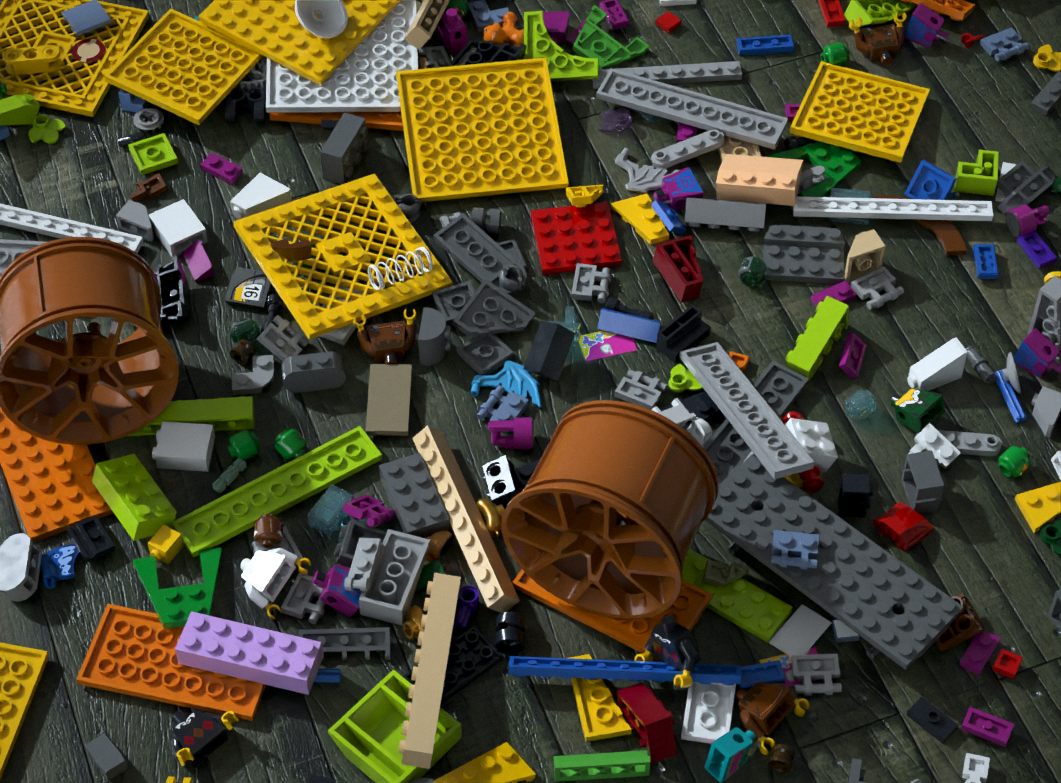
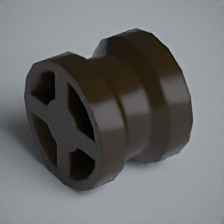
M240 339L237 347L231 349L230 356L238 364L246 365L249 357L254 356L256 353V349L249 341Z
M784 744L774 745L772 748L773 756L769 758L768 762L769 767L780 773L790 772L792 767L791 760L795 757L794 749Z

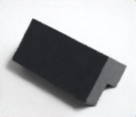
M691 305L657 333L656 349L676 363L680 360V351L692 349L710 335L711 327L701 320L702 311Z
M541 321L523 369L549 380L558 381L575 333L560 324Z

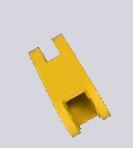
M54 45L15 48L3 53L6 72L10 75L54 72L62 67L59 48Z

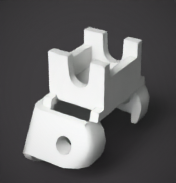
M678 398L674 399L671 403L673 405L672 408L662 412L657 406L652 409V411L667 417L682 428L687 421L692 420L686 431L703 448L713 434L710 425L705 420L696 417L694 413L690 414Z

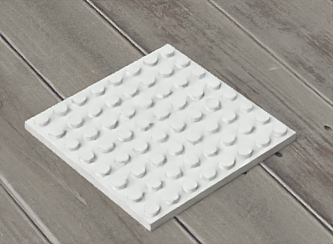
M401 0L321 86L267 58L266 113L401 112L396 71L418 69V49L404 39L416 16V0Z

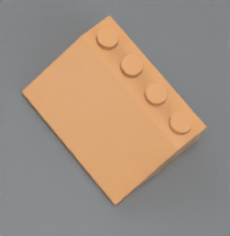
M726 154L719 168L716 180L717 199L795 206L803 160Z

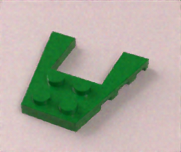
M818 142L765 156L797 160L807 158L815 167L822 166L825 168L824 176L827 179L800 192L799 197H827V193L832 189H836L843 179L846 180L861 166V160L850 149L825 142Z
M222 548L199 551L204 583L159 589L155 556L133 559L134 569H136L139 579L146 589L147 596L154 606L163 629L185 626L191 611L211 616Z

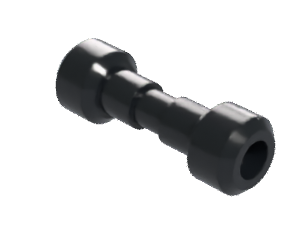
M791 136L786 137L784 145L786 150H791L821 141Z
M279 294L268 296V317L266 318V323L261 327L260 334L270 323L276 326L273 319L283 307V300Z
M614 297L609 298L606 302L605 309L654 320L653 312L628 308V306L621 304L620 300Z

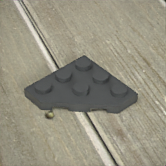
M485 279L453 320L452 325L467 336L524 331L534 317L535 312Z

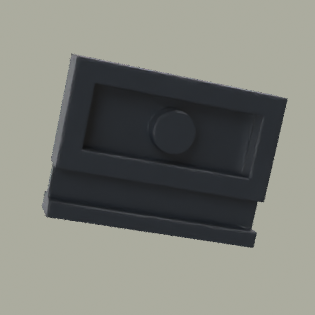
M96 515L76 523L73 527H67L69 536L86 563L93 558L98 559L116 551L114 543Z

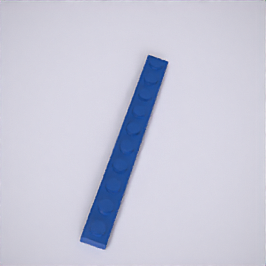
M510 656L508 675L516 677L537 676L539 678H548L552 676L563 679L577 677L586 680L602 678L609 681L627 679L633 682L652 680L656 683L674 681L676 675L683 674L682 671L665 662ZM695 664L693 672H690L693 682H699L703 685L722 683L723 685L731 686L741 683L740 665Z

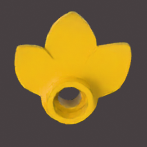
M1049 44L1041 46L1038 49L1037 55L1034 56L1033 63L1040 69L1048 68L1052 71L1061 72V52H1053Z

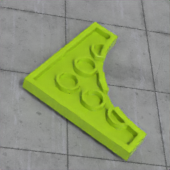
M543 11L524 12V45L527 46L524 59L546 57L551 82L599 79L598 58H584L566 53L550 38L545 28Z

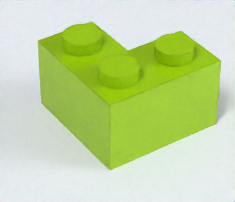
M979 150L976 163L958 162L955 176L957 178L955 191L994 196L998 180L999 152Z

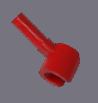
M965 33L961 37V42H965V47L970 48L972 42L985 38V34L972 37L971 34Z

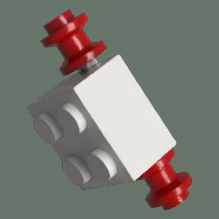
M789 412L783 417V424L814 461V469L798 473L799 478L804 480L802 488L806 492L816 493L824 485L823 479L818 477L820 472L826 473L838 458L827 423L804 420L801 413Z

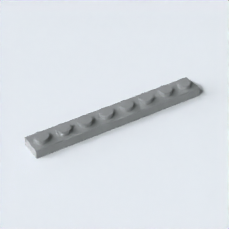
M740 61L616 69L665 84L742 80ZM610 69L599 70V79H592L593 89L600 88Z

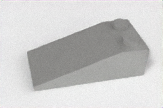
M388 529L382 543L369 591H362L359 598L360 615L403 626L429 549V539Z

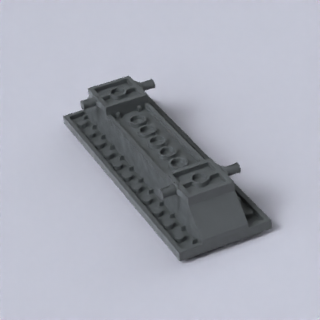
M754 455L747 458L719 484L718 497L705 521L734 541L727 548L728 552L734 555L742 547L873 645L866 652L867 656L871 659H874L881 651L907 670L948 629V626L963 611L962 605L786 478L774 479ZM774 530L818 534L817 558L808 557V559L817 560V568H807V570H804L797 566H787L785 568L780 567L778 564H771L772 555L781 556V554H772ZM788 555V557L801 558L800 556H790V555Z

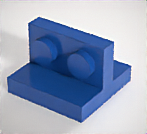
M922 160L904 195L911 199L921 200L954 199L957 192L952 188L957 178L930 162Z

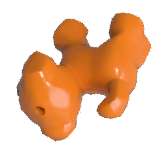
M507 12L505 14L503 28L499 23L485 27L483 30L484 41H492L493 44L497 45L509 43L511 46L520 47V44H524V29H516L518 18L515 13Z

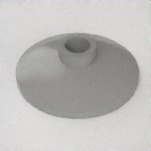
M1010 352L1007 356L1006 369H1002L1005 382L1010 381L1013 388L1019 394L1021 393L1014 359Z

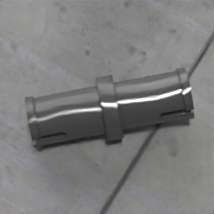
M974 346L967 347L966 357L971 362L973 370L978 372L986 383L993 382L997 375L988 365V360L982 357Z

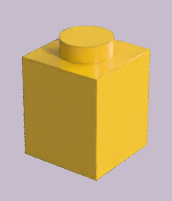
M163 524L148 542L150 556H155V561H162L168 565L184 547L181 533Z

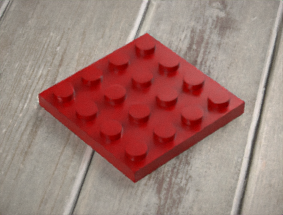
M608 202L586 204L585 207L566 206L531 210V220L542 275L576 271L577 263L597 265V268L621 266V255Z

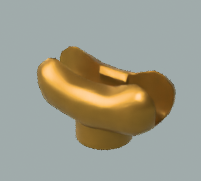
M488 498L479 499L476 505L486 522L488 532L492 538L498 537L502 532L501 522L505 511L502 504L494 506Z
M417 605L408 609L406 622L403 624V630L408 639L417 638L418 640L419 632H424L425 628H420L423 610Z

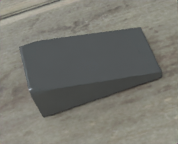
M105 733L84 745L108 781L128 769L126 760Z

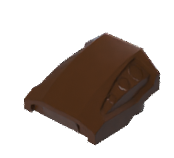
M963 593L951 597L963 606V611L937 639L938 647L941 651L948 650L978 633L985 632L984 625L976 610Z

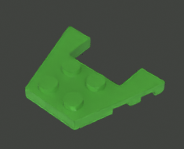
M594 5L572 49L581 57L598 58L599 70H603L648 52L650 46L638 37L626 47L621 45L598 27L607 18V14Z

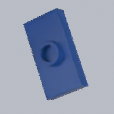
M655 200L651 204L652 208L670 232L683 235L686 229L678 219L677 212L670 208L667 203Z
M974 244L973 251L977 278L998 279L999 272L994 244Z
M780 660L740 667L741 683L739 688L746 691L750 690L757 682L766 684H785L786 682Z

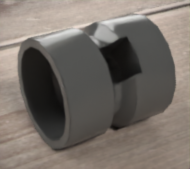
M473 207L471 220L483 231H487L488 234L499 235L502 211L501 209H489V211H486L485 208ZM486 218L490 219V224H486Z

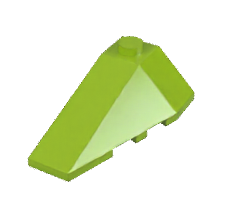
M851 0L844 17L849 23L853 19L855 25H857V18H861L863 22L861 27L871 26L892 20L896 13H898V17L903 15L904 12L907 13L914 10L917 6L913 2L901 0Z

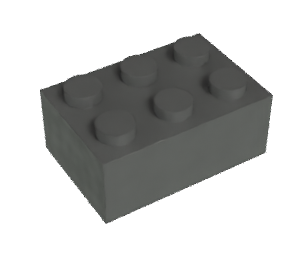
M343 113L320 151L323 179L345 184L347 179L351 178L354 167L360 163L363 152H366L369 147V141L367 140L368 127H366L365 118Z

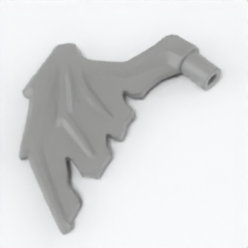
M624 148L618 154L615 164L626 170L629 174L630 181L625 184L627 190L647 194V191L662 188V179L666 177L667 168L658 167L654 169V166L643 165L639 169L638 164L627 159L630 154L628 148Z

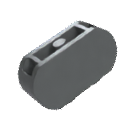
M333 351L290 356L283 361L281 366L283 385L288 391L293 393L334 389L340 387L346 380L344 359L339 353Z

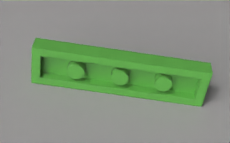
M647 750L554 756L555 782L649 776L650 756H648Z

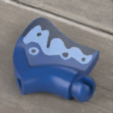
M74 543L58 547L42 555L40 573L46 588H54L58 580L75 577L74 566L80 556V552Z

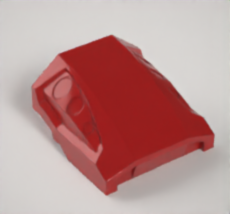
M902 502L897 503L880 518L873 520V526H878V531L882 536L891 537L895 541L896 547L905 551L919 544L934 530V527L923 516Z

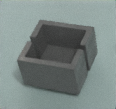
M932 451L907 454L901 480L910 507L918 513L938 511L940 502L943 501V489H946L945 478L939 472L940 464L938 459H935Z

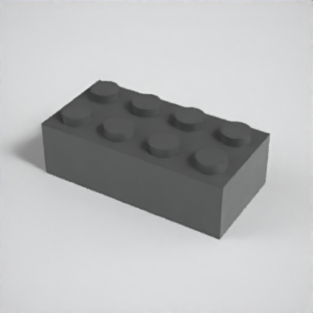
M420 453L379 465L381 483L392 509L396 513L395 516L403 533L429 540L450 534L449 517Z

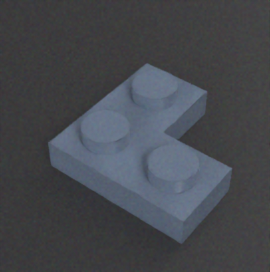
M485 0L468 3L469 13L478 32H483L485 27L494 23H499L503 27V18L507 12H510L508 7L490 11Z

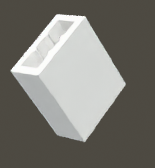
M184 199L149 214L152 230L171 257L182 254L183 251L197 240H200L202 244L208 242L205 227Z
M162 421L161 430H157L156 434L157 447H153L152 458L156 460L157 468L208 472L215 441L213 425Z

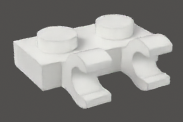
M929 423L914 438L917 444L912 447L908 454L923 452L924 450L932 451L935 459H938L939 464L946 469L961 452Z

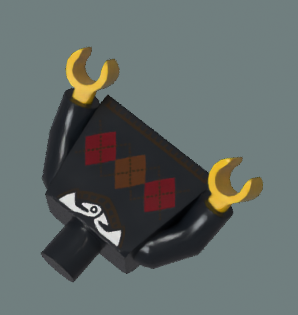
M666 615L661 619V623L653 628L644 647L646 649L645 652L637 654L635 661L653 662L651 655L653 653L655 658L683 672V674L674 677V685L686 688L693 683L690 672H693L695 664L700 661V656L690 630L676 623L674 616Z
M195 710L188 716L182 711H177L171 718V721L176 725L172 729L171 747L173 757L180 761L181 766H184V762L188 760L193 767H196L228 740L225 727L231 730L233 728L231 723L238 722L239 719L232 711H228L224 715Z

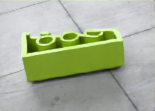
M826 296L823 302H819L815 316L813 318L810 317L806 324L804 334L798 336L796 347L787 354V368L807 377L810 381L823 362L822 355L829 354L832 349L833 340L838 341L841 337L842 328L847 329L849 326V305L829 296Z

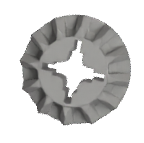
M155 108L142 109L134 115V126L139 131L144 130L147 132L152 130L154 132L155 128L160 129L161 124L164 123L163 113Z

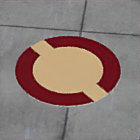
M96 39L81 40L72 48V56L80 62L96 61L105 53L104 44Z

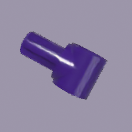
M472 585L463 586L459 590V599L456 605L458 613L454 626L460 630L467 627L470 616L479 609V591Z

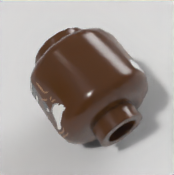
M263 514L255 521L254 540L261 544L262 547L273 548L275 544L282 541L283 522L277 515Z

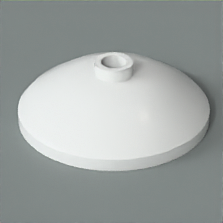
M342 0L295 1L297 18L301 25L311 34L329 39L340 35L346 28L348 15Z

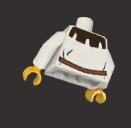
M276 548L267 552L257 551L251 560L245 558L241 562L240 567L243 571L241 577L246 581L244 586L248 597L261 609L265 608L271 619L276 620L271 615V611L277 609L282 613L279 606L271 605L268 602L275 600L296 566H298V571L301 574H308V570L301 566L306 564L311 567L310 560L308 558L299 560L297 555L283 548Z

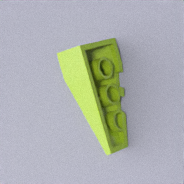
M30 94L13 95L0 100V125L33 124L40 104Z

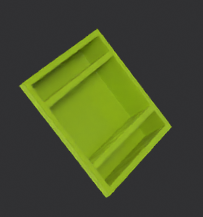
M392 670L328 730V734L344 756L375 783H409L416 778H421L429 770L428 768L401 764L403 754H398L400 740L406 739V736L401 734L404 721H409V717L405 716L407 702L412 703V699L408 698L411 683L395 670ZM441 707L430 768L462 738L461 723Z

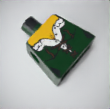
M914 388L910 389L903 397L894 395L891 399V406L895 408L898 422L917 433H920L929 423L932 424L945 412L943 395Z

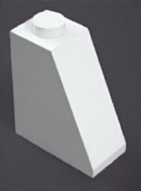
M259 173L230 201L232 214L236 218L242 219L292 202L290 188Z
M957 337L910 367L907 380L911 388L929 391L962 377L967 351Z

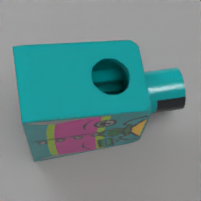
M736 727L712 742L704 768L716 780L723 783L747 762L752 746L757 742L756 735L750 730L744 733Z

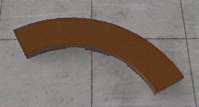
M891 195L875 196V198L880 199H908L904 197ZM915 219V222L927 229H931L937 235V239L942 244L946 256L966 255L965 243L958 230L949 220Z

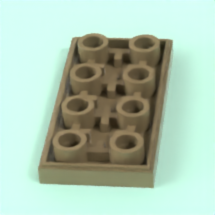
M370 364L365 430L367 435L408 436L412 364Z

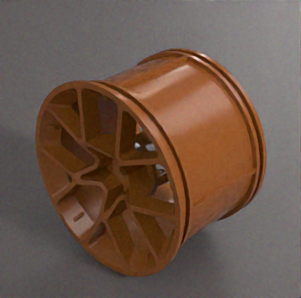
M69 237L49 241L26 251L16 258L0 276V407L16 426L35 437L55 443L70 445L98 444L125 437L142 429L157 418L168 406L178 384V362L171 344L165 338L162 331L160 319L162 303L157 277L150 265L139 254L126 246L106 239ZM79 317H92L93 319L109 317L113 319L108 338L101 335V327L97 322L89 323L86 327L87 332L73 334V321ZM65 320V338H62L61 341L60 338L53 341L35 334L36 331L43 327ZM125 322L138 327L133 334L118 343L122 326Z
M613 400L585 402L571 408L562 416L551 436L550 443L526 487L508 503L501 522L504 542L520 568L538 585L557 598L577 608L601 616L620 619L651 617L667 610L679 595L682 586L683 562L701 523L710 514L718 497V474L714 463L701 444L685 429L667 417L650 409L627 402Z

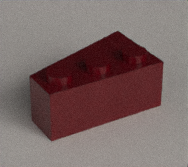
M692 235L657 244L653 257V263L681 303L699 298L703 284L700 266L695 257L696 251L692 245Z
M642 682L618 690L619 708L631 730H637L642 739L639 740L641 747L647 746L651 764L677 755L673 725H675L674 717L670 711L667 712L662 701L655 698L653 691L648 689Z

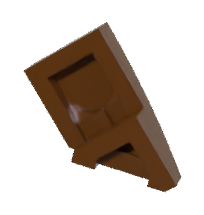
M160 173L143 182L138 180V187L130 197L134 202L142 201L168 191V188Z
M287 239L270 243L275 252L290 262L311 259L312 245L309 239L289 244Z

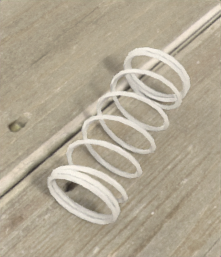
M424 247L417 248L415 253L407 252L405 257L398 255L396 260L390 258L386 264L379 262L377 267L370 265L368 267V277L371 285L376 290L385 288L384 278L378 269L380 264L386 266L387 278L390 284L394 285V275L387 266L390 260L395 262L398 278L400 281H404V273L397 263L399 257L405 259L406 271L413 278V268L406 258L410 253L414 255V263L419 274L422 275L423 270L431 272L433 263L429 252ZM421 250L428 258L429 270L423 264ZM416 258L419 261L422 273L419 271L417 267ZM406 261H407V263L409 264V266H410V268H411L412 276L410 275V273H409V271H408ZM397 265L400 268L403 280L399 276ZM371 268L376 272L379 287H377L373 280ZM387 268H388V270H389L390 273H391V276H392V279H393V283L391 282V280H390V278H389Z

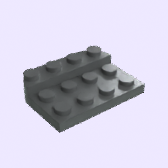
M770 226L764 239L763 280L830 284L843 282L845 241L841 231L837 228L831 229L826 227Z

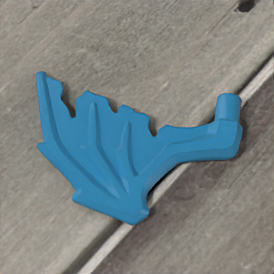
M507 360L503 362L504 368L497 374L476 375L472 380V396H478L481 387L490 386L497 388L501 385L507 394L511 391L527 398L528 392L532 398V404L538 408L542 407L538 388L540 383L528 371L523 369V365Z

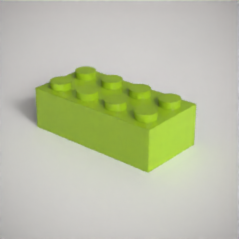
M135 454L96 463L92 483L133 541L155 535L163 524L171 529L173 528L172 522L175 520L176 510Z

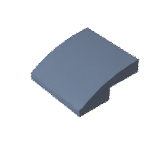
M97 0L86 2L62 12L64 20L70 24L71 30L77 36L111 23L108 14Z

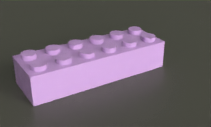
M192 611L175 648L178 664L307 695L310 693L323 659L322 643L319 641Z

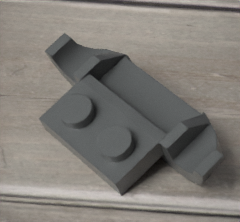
M1023 160L1020 161L997 181L996 185L1007 195L997 208L1005 214L1010 209L1021 205H1029L1047 188L1051 187L1055 179V173L1047 164L1037 172H1034Z

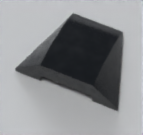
M470 39L451 61L452 66L523 60L527 46L524 44H520V47L510 46L509 43L497 45L493 44L492 41Z
M178 255L172 257L171 262L163 267L159 265L154 272L161 294V321L185 318L191 315L188 281Z

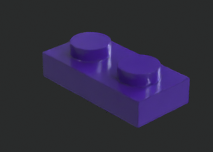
M1036 231L1018 237L1017 243L1038 269L1056 263L1057 257Z

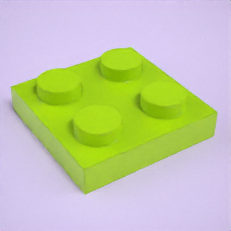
M165 133L128 145L141 175L178 164V159Z

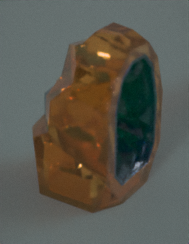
M443 529L426 537L425 539L430 540V545L425 560L429 562L441 561L453 542L454 534L449 530Z

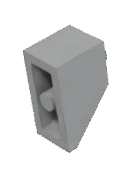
M128 200L116 215L119 229L141 236L143 239L152 242L154 236L146 206Z
M1042 386L1040 393H1035L1031 405H1034L1032 415L1045 437L1050 438L1061 414V393Z

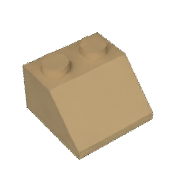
M874 229L861 232L855 236L847 257L844 281L847 283H851L882 267L885 244Z

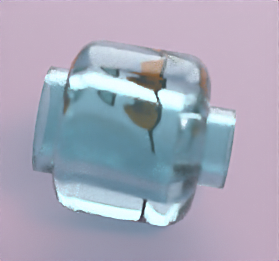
M857 390L845 400V413L851 419L863 421L876 410V398L868 390Z

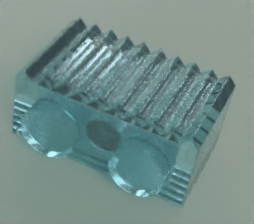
M331 484L325 494L318 500V503L308 513L309 525L328 536H331L335 530L339 531L345 517L350 515L342 511L344 504L354 500V495Z

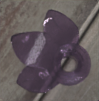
M620 107L616 111L608 109L600 113L601 118L604 120L598 126L600 131L611 132L616 129L627 131L632 127L633 120L627 108Z

